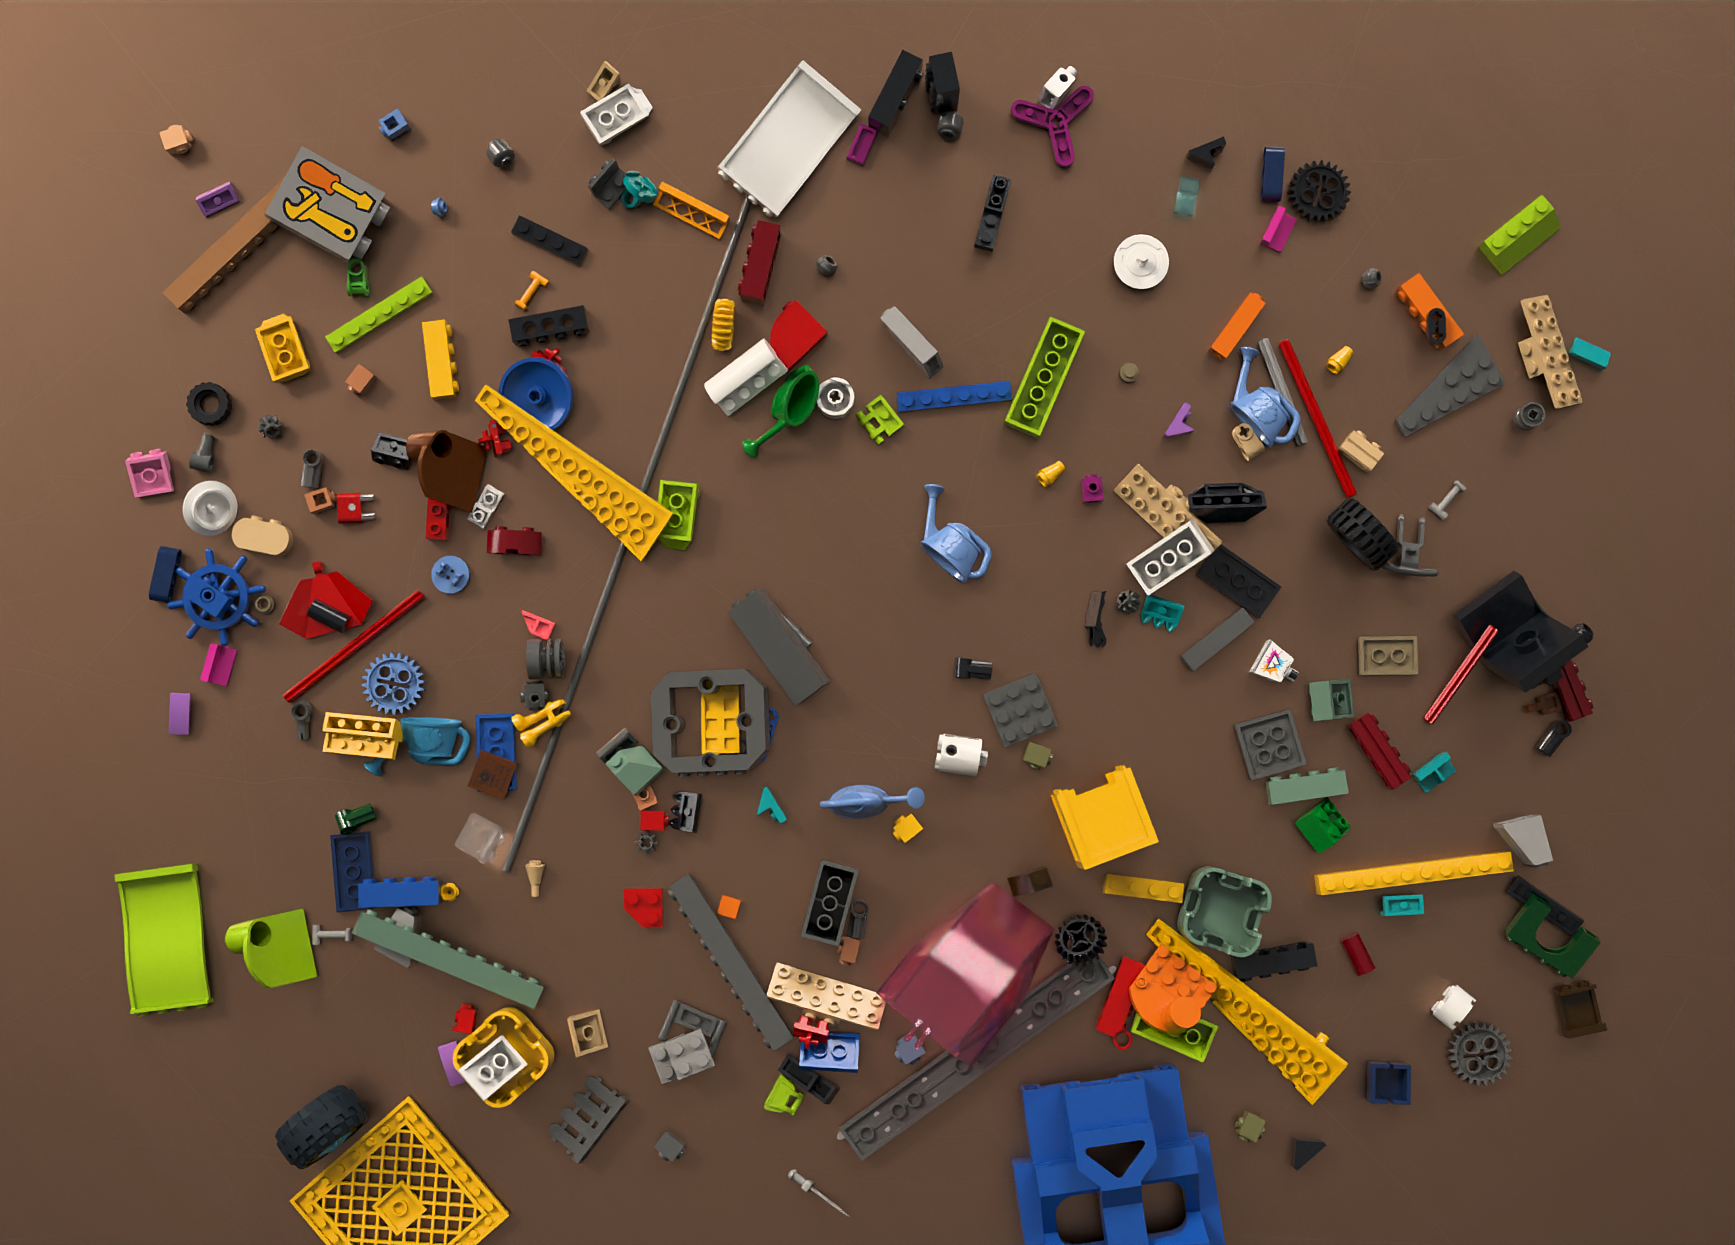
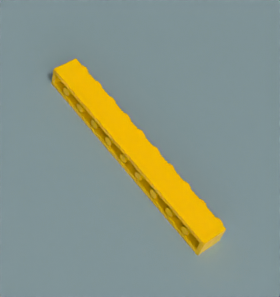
M1503 851L1314 875L1316 893L1318 895H1328L1512 872L1514 870L1511 852Z

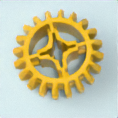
M718 299L714 305L712 346L719 351L730 350L733 344L735 303L733 300Z

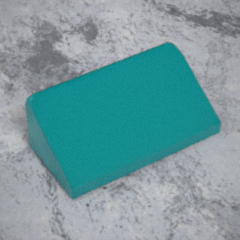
M1576 337L1568 355L1600 370H1604L1607 368L1611 353Z

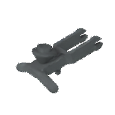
M1400 514L1397 527V544L1400 548V556L1397 559V565L1386 563L1382 566V569L1411 576H1437L1439 573L1437 569H1418L1419 549L1424 544L1425 518L1421 517L1419 519L1418 543L1403 542L1404 515Z

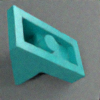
M765 787L762 792L757 815L771 808L772 811L769 813L775 822L779 821L781 824L787 818L769 788Z

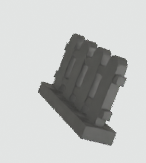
M588 1077L585 1080V1086L589 1089L585 1095L583 1093H575L573 1096V1102L577 1105L574 1110L565 1108L561 1111V1117L565 1120L561 1126L559 1124H552L549 1127V1133L553 1136L551 1140L553 1142L558 1140L568 1148L566 1153L569 1155L575 1154L572 1160L577 1164L584 1162L630 1101L625 1096L617 1097L618 1092L615 1089L611 1092L601 1083L603 1079L600 1077L597 1079ZM593 1093L604 1102L601 1107L589 1099ZM608 1106L611 1107L609 1111L606 1113L605 1109ZM581 1109L592 1117L588 1123L578 1115ZM596 1121H597L599 1124H598V1125L596 1126V1128L594 1129L592 1126H593V1125L596 1123ZM569 1124L580 1133L577 1138L566 1131ZM585 1137L586 1141L582 1144L581 1141Z

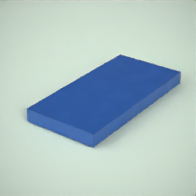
M514 713L476 715L477 759L480 751L484 750L516 762V730L512 721ZM516 770L508 791L517 790Z

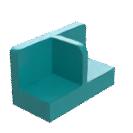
M1447 752L1440 753L1412 774V777L1425 793H1428L1440 783H1444L1445 779L1456 772V769L1449 761L1451 757Z
M1422 894L1382 896L1383 911L1380 912L1383 916L1424 914Z

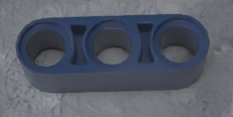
M1265 146L1261 200L1281 201L1285 160L1284 147Z
M160 546L149 590L150 600L163 603L172 601L178 576L175 570L180 567L182 557L181 549Z

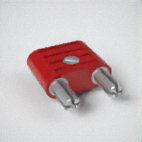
M360 493L337 494L338 523H362V520H375V513L362 514L361 501H374V498H369L374 497V495H361Z

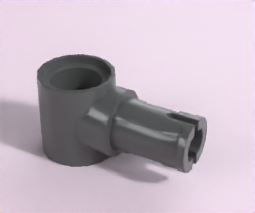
M202 434L199 449L193 452L190 457V469L211 472L214 464V457L210 452L214 439L213 435Z
M300 701L291 709V714L295 723H297V740L310 739L308 722H310L313 708L308 701ZM299 706H303L305 708V715H302L298 712Z

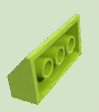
M1540 195L1478 246L1479 249L1501 275L1505 274L1561 228L1555 209L1543 195Z
M1136 1012L1131 1032L1204 1063L1218 1026L1200 1018L1198 1023L1183 1034L1175 1036L1158 1031L1147 1025Z

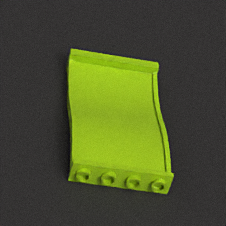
M197 863L115 874V882L118 883L123 915L125 965L131 1003L130 1014L137 1013V1017L147 1016L149 1011H156L157 1014L168 1013V1009L176 1008V1011L188 1010V1006L195 1005V1009L205 1008L208 1003L213 1002L206 969L203 914L197 877Z

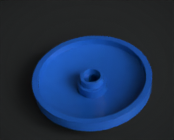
M539 357L526 358L509 367L501 379L498 392L552 430L557 429L566 421L573 406V388L567 374L556 363Z

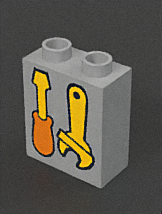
M301 146L264 217L348 263L352 255L362 260L372 242L371 239L363 235L368 224L371 222L380 227L390 207L381 202L385 192Z

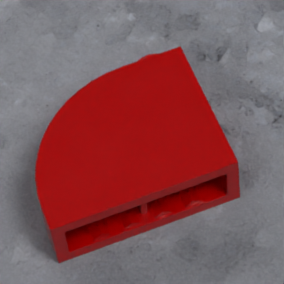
M796 299L793 302L789 301L782 308L784 311L775 320L770 335L771 347L788 369L786 374L828 336L827 331Z

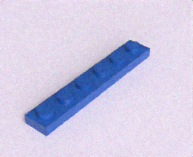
M1010 381L897 393L898 413L1012 401Z

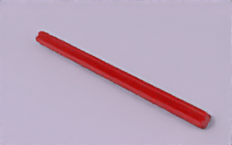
M1288 339L1283 340L1279 343V346L1346 497L1354 496L1357 494V491L1293 347Z
M417 590L287 691L283 695L284 699L288 703L293 702L425 598L422 592Z

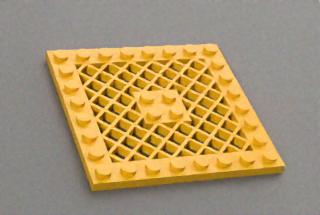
M410 1096L289 1200L326 1245H355L353 1242H360V1245H365V1243H374V1245H378V1243L388 1245H477L510 1215ZM405 1125H407V1127H408L409 1129H401V1128H403ZM397 1133L396 1142H387ZM401 1133H411L410 1143L400 1142ZM414 1136H416L422 1144L414 1143ZM382 1146L381 1155H372ZM386 1146H396L395 1156H386ZM400 1147H409V1157L399 1156ZM414 1147L423 1148L422 1158L413 1157ZM427 1150L435 1159L427 1158ZM367 1159L366 1168H357ZM371 1159H381L380 1169L371 1168ZM385 1160H395L394 1170L384 1169ZM399 1160L408 1161V1171L398 1170ZM413 1161L422 1162L421 1172L412 1171ZM426 1162L436 1163L435 1173L426 1172ZM440 1165L447 1172V1174L439 1173ZM352 1172V1181H342ZM357 1172H366L365 1182L356 1181ZM370 1173H380L379 1183L370 1182ZM384 1174H393V1184L383 1183ZM398 1174L407 1175V1183L402 1179L397 1184ZM411 1175L421 1176L420 1186L411 1185ZM425 1176L435 1177L434 1187L424 1186ZM439 1177L449 1178L448 1188L438 1187ZM452 1179L459 1188H452ZM337 1185V1194H327ZM342 1185H351L350 1195L341 1194ZM355 1186H365L364 1196L355 1195ZM369 1187H379L378 1197L368 1196ZM383 1187L392 1188L382 1197ZM413 1190H420V1196L418 1197ZM424 1190L434 1191L433 1201L423 1200ZM438 1191L447 1192V1202L437 1201ZM451 1192L461 1193V1202H451ZM465 1195L470 1199L472 1203H464ZM327 1198H336V1208L326 1207ZM341 1199H350L349 1209L340 1208ZM354 1200H364L363 1210L354 1209ZM368 1201H377L372 1206L375 1211L367 1210ZM425 1204L433 1205L432 1215L423 1214L428 1209ZM437 1205L446 1206V1215H436ZM450 1206L460 1207V1215L450 1216ZM464 1207L474 1208L473 1217H463ZM479 1210L482 1214L477 1217V1212ZM328 1212H335V1220ZM339 1213H349L348 1223L339 1222ZM353 1214H363L362 1224L352 1223ZM367 1215H376V1225L366 1224ZM380 1217L388 1226L380 1225ZM418 1218L417 1228L408 1227ZM422 1218L431 1219V1229L421 1228ZM435 1220H445V1229H435ZM449 1220L459 1221L458 1230H449ZM463 1221L472 1222L464 1230H462ZM341 1227H348L347 1235ZM352 1228H362L361 1238L351 1237ZM366 1229H375V1239L365 1238ZM380 1229L389 1230L388 1240L379 1239ZM403 1231L402 1241L393 1240V1232L398 1236ZM407 1231L417 1232L416 1242L406 1241ZM421 1232L430 1233V1242H420ZM434 1233L444 1234V1243H434ZM448 1234L457 1235L448 1243Z

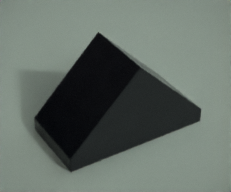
M1293 1137L1292 1167L1298 1171L1327 1145L1320 1139Z

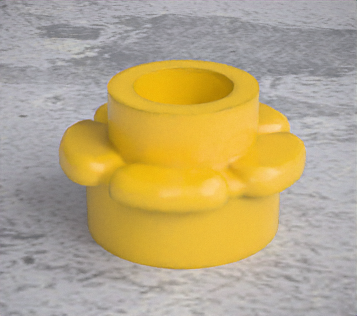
M447 883V885H443L440 889V896L444 901L452 902L459 895V889L453 883Z

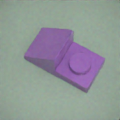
M1184 402L1163 435L1165 439L1190 434L1194 431V429L1182 422V420L1186 422L1192 413L1189 411L1191 405Z

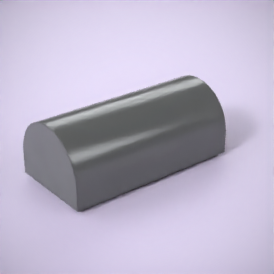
M624 728L598 750L596 754L606 763L619 750L632 748L638 741Z

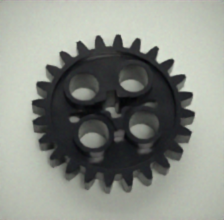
M1323 160L1318 165L1315 161H1312L1311 167L1306 163L1304 169L1300 167L1297 170L1299 174L1294 173L1292 176L1295 180H1291L1289 183L1294 186L1288 189V192L1293 193L1289 199L1295 200L1291 206H1298L1296 213L1302 211V218L1309 215V221L1315 217L1318 223L1322 217L1323 221L1326 222L1328 216L1333 220L1335 214H1341L1340 209L1344 210L1346 208L1344 203H1348L1350 200L1346 196L1351 193L1346 188L1350 186V183L1344 182L1348 176H1341L1343 170L1336 171L1337 165L1331 168L1330 161L1326 166L1323 165ZM1309 176L1316 177L1318 182L1312 183L1309 180ZM1322 176H1325L1326 178L1321 188L1322 194L1318 198L1317 206L1314 207L1313 204L1318 194L1317 189L1321 185ZM1327 182H1333L1335 189H1330ZM1303 194H1309L1312 200H1305ZM1323 199L1328 200L1330 206H1323L1321 201Z

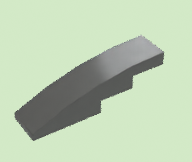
M1242 607L1180 657L1193 672L1251 626L1254 620Z

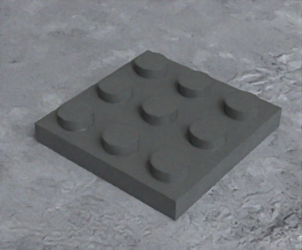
M1036 673L983 694L1004 748L1058 726Z
M1291 709L1234 725L1250 780L1307 765Z

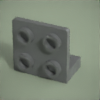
M614 158L610 161L607 160L601 167L602 171L590 179L588 186L592 196L609 210L621 198L623 191L626 189L623 183V177L626 173L619 168Z

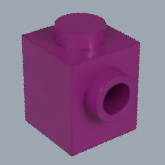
M1093 474L1086 475L1081 480L1083 504L1103 501L1102 477H1097V475Z

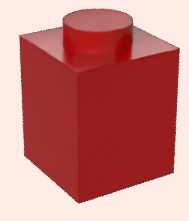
M641 810L640 830L664 831L665 827L669 826V815H666V811Z

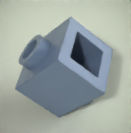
M916 1034L909 1038L904 1036L898 1040V1045L895 1046L897 1051L894 1052L899 1062L904 1061L906 1065L908 1063L911 1065L921 1060L920 1056L926 1053Z

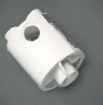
M943 734L939 736L937 750H940V754L937 753L934 769H938L941 772L977 777L978 767H986L988 752L981 751L982 739ZM947 752H952L954 755L950 756Z

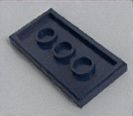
M370 831L347 835H330L336 913L376 909V907L359 908L358 884L363 883L364 879H374Z

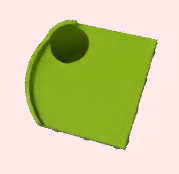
M303 909L237 923L227 930L225 935L227 948L235 954L244 955L249 972L265 988H274L317 977Z

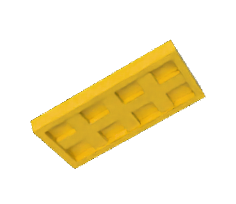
M710 679L706 682V688L709 690L713 685ZM740 685L721 686L715 694L701 692L702 754L707 752L741 753V729H739L736 723L737 717L741 713Z

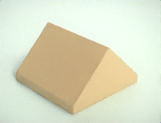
M599 1009L567 1018L576 1057L608 1048Z

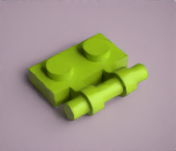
M882 395L866 405L870 412L865 416L862 411L856 414V417L860 420V425L867 429L870 433V438L875 440L878 445L884 442L880 435L885 431L890 437L904 426V423ZM873 418H875V420L880 425V427H878L877 429H875V427L870 422V420H872Z

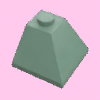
M643 745L619 750L605 763L635 796L664 770Z

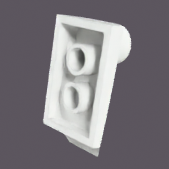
M627 84L582 110L580 114L591 134L601 146L609 144L614 137L649 117L653 107L641 89L633 88Z

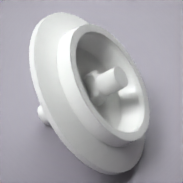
M1140 234L1125 239L1118 246L1114 256V268L1117 276L1123 283L1136 289H1147L1157 285L1165 277L1169 267V257L1164 245L1149 235Z
M204 481L195 485L187 493L183 502L185 522L193 531L205 536H214L226 531L232 525L237 515L238 505L234 493L228 486L217 481Z

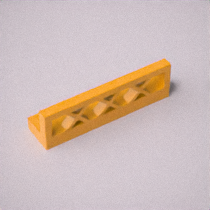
M661 182L659 186L660 192L653 203L654 207L718 240L721 239L730 222L728 215ZM666 195L671 198L672 205L663 206L659 204L662 196ZM685 205L688 207L689 213L680 215L677 213L676 207ZM700 213L704 215L706 222L698 224L694 222L692 215ZM714 222L722 224L719 233L711 231L709 224Z

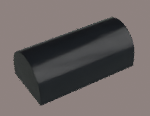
M318 599L312 602L307 612L308 617L340 633L344 632L351 618L350 615Z

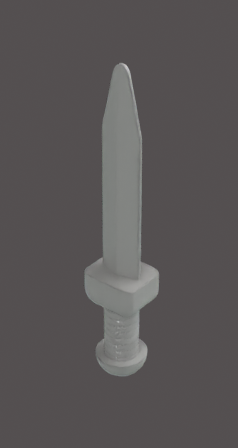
M795 1169L789 1172V1179H793L800 1184L803 1191L806 1193L814 1192L836 1210L850 1217L839 1206L813 1188L815 1183L812 1180H806Z

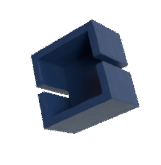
M1367 1061L1366 1101L1371 1104H1389L1390 1102L1392 1104L1410 1105L1411 1065L1404 1062Z

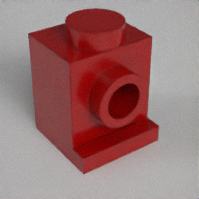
M462 1003L459 1011H456L455 1022H457V1025L452 1028V1031L472 1034L475 1031L478 1008H473V1004Z

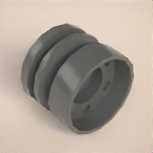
M529 639L527 641L526 665L530 680L543 679L544 671H547L549 679L554 678V672H556L557 679H563L566 667V653L562 639L555 640V647L553 640L548 639L546 648H544L541 639Z

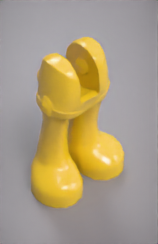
M563 699L548 702L545 707L529 716L521 714L512 716L513 724L520 732H523L547 716L549 720L520 734L527 748L533 747L539 736L556 726H561L571 716L570 711H565L556 717L553 714L554 711L566 704Z

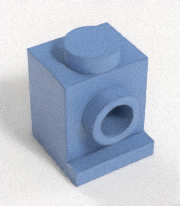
M398 108L378 120L382 125L379 127L385 138L389 136L391 140L405 131L411 130Z

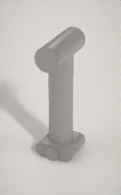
M1458 480L1453 483V489L1438 506L1434 502L1429 506V509L1442 520L1448 516L1444 511L1460 491L1464 492L1466 490V487Z
M313 925L312 945H319L320 939H345V941L351 942L353 940V929L347 928L346 931H320V925Z

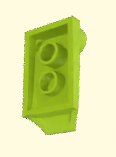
M660 480L658 503L674 513L658 537L664 548L686 550L687 546L692 542L697 500L700 496L699 484Z

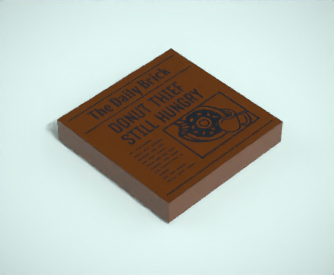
M481 750L468 787L505 799L518 763Z

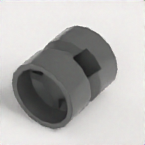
M1530 402L1515 412L1514 423L1523 431L1534 429L1544 422L1546 417L1545 410L1540 404Z

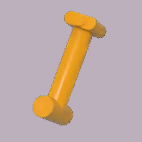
M532 271L529 276L534 281L520 301L516 300L514 303L515 306L523 311L527 310L526 304L540 284L544 287L549 284V280L535 271Z

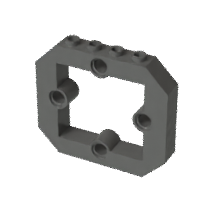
M748 669L669 672L651 692L653 755L672 773H678V777L690 776V772H697V776H707L711 771H716V775H727V771H734L735 774H746V770H752L770 750L768 687ZM710 679L713 685L712 688L708 690L706 688V682ZM744 685L745 712H741L738 715L736 723L739 729L746 731L747 754L720 755L716 752H707L702 756L677 757L676 734H680L684 730L685 722L682 717L675 715L674 688L698 687L702 693L715 694L721 686ZM747 716L752 720L751 725L748 727L744 723ZM673 719L677 724L674 730L670 728V722ZM711 756L715 759V765L713 767H711L708 764V760Z

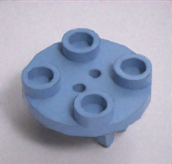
M445 556L434 564L431 571V579L438 590L447 594H456L466 587L470 579V570L461 558Z

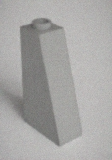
M895 306L883 313L882 317H880L883 326L928 378H931L944 367L938 351Z

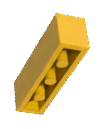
M445 319L422 322L431 398L433 400L457 398L456 392H459L458 381H455L454 373H457L456 363L452 361V355L455 354L453 343H450L452 327L448 325Z
M1105 873L1103 893L1182 903L1183 883Z

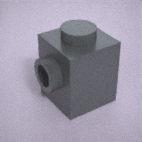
M667 1129L654 1148L660 1152L658 1155L662 1159L673 1162L675 1158L679 1160L686 1151L683 1149L686 1143Z

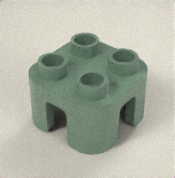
M1211 866L1201 867L1194 871L1189 879L1177 920L1179 932L1185 939L1195 944L1210 947L1236 957L1249 956L1260 945L1262 934L1257 933L1263 912L1269 913L1272 895L1269 888L1261 881Z

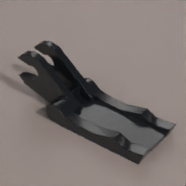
M1106 591L1091 592L1085 627L1088 629L1089 645L1092 646L1094 643L1096 648L1100 646L1103 648L1107 643L1101 623V612L1105 604L1104 597Z

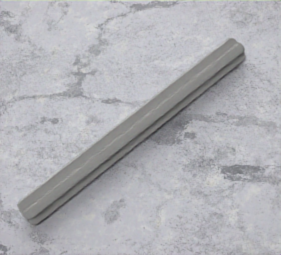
M1264 338L1258 341V345L1275 389L1295 408L1268 338ZM1291 415L1290 419L1288 420L1290 427L1293 423V417ZM1301 423L1294 437L1298 446L1308 442Z

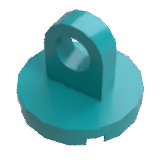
M628 171L623 177L626 189L622 193L621 200L627 208H635L642 201L651 203L657 197L658 192L654 183L645 176L643 178L639 176L640 173L637 171ZM630 194L633 195V202H632V203H630V201H629V195H630Z

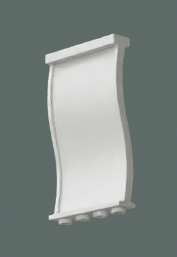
M802 60L716 168L719 171L718 175L726 181L729 179L734 183L733 187L738 192L746 193L749 196L748 200L754 205L759 204L764 208L762 211L767 216L775 218L803 185L861 109Z

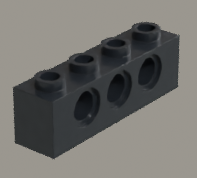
M584 305L508 319L512 342L518 345V347L530 345L529 342L535 341L537 343H545L550 338L561 340L567 338V335L572 334L574 336H582L586 334L585 332L590 331ZM566 320H573L571 327H564ZM548 323L554 324V328L551 331H546L545 326ZM529 327H535V332L533 334H526V331Z

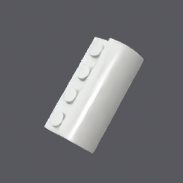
M763 338L708 380L704 386L713 402L718 404L725 414L729 416L785 374L788 369L777 357L770 344Z

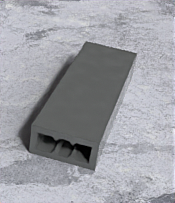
M754 588L746 594L747 598L742 601L740 599L732 605L733 609L728 613L794 706H797L829 683L830 680L764 588L759 590Z

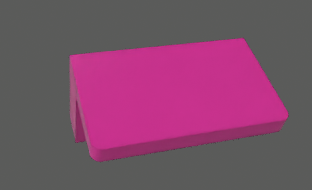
M1281 206L1276 209L1260 244L1279 253L1283 250L1297 220L1284 213L1286 208Z
M210 643L200 680L228 686L237 650Z

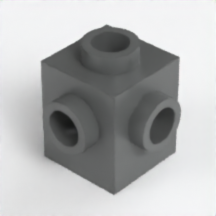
M542 681L523 682V691H520V703H524L525 708H529L531 711L540 710V707H545V701H548V691L544 690V683Z

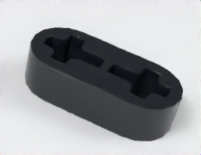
M1440 308L1432 309L1426 316L1427 341L1435 346L1441 344L1446 339V316ZM1435 313L1437 316H1440V319L1437 320V325H1435V319L1431 318ZM1435 329H1437V335H1441L1437 341L1435 337H1432Z

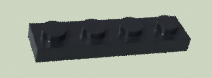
M520 215L511 231L512 234L579 266L588 251L587 247Z
M1519 875L1507 890L1510 895L1524 904L1532 894L1550 905L1551 911L1545 918L1571 936L1576 933L1584 922L1583 918Z

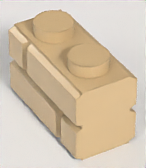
M1353 430L1340 445L1338 451L1363 471L1369 473L1384 453L1381 451V446L1377 443L1372 442L1371 444L1367 441V436L1364 433Z

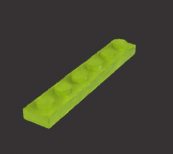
M421 276L331 332L325 338L337 354L427 298L433 292Z

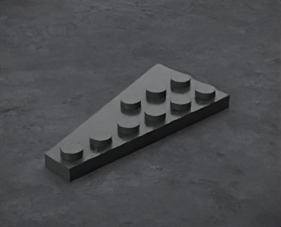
M1479 334L1475 335L1395 420L1404 437L1505 384Z

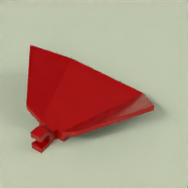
M317 561L312 563L316 577L299 580L279 622V625L305 639L338 631L307 616V612L315 599L350 615L351 618L345 629L363 624L373 600L338 571L325 575L322 562Z

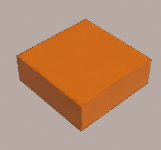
M722 895L717 914L736 919L741 900Z

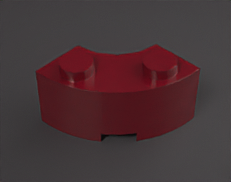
M496 526L495 530H488L487 553L524 556L541 555L542 532H535L534 528L523 527V530H507V527Z

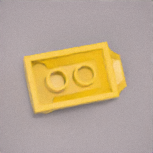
M285 314L278 315L263 321L262 325L255 329L274 383L286 382L303 376L310 371V363L306 358L291 316L288 317Z

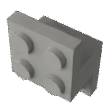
M702 1028L688 1034L683 1033L648 1047L662 1084L677 1078L678 1080L715 1066Z

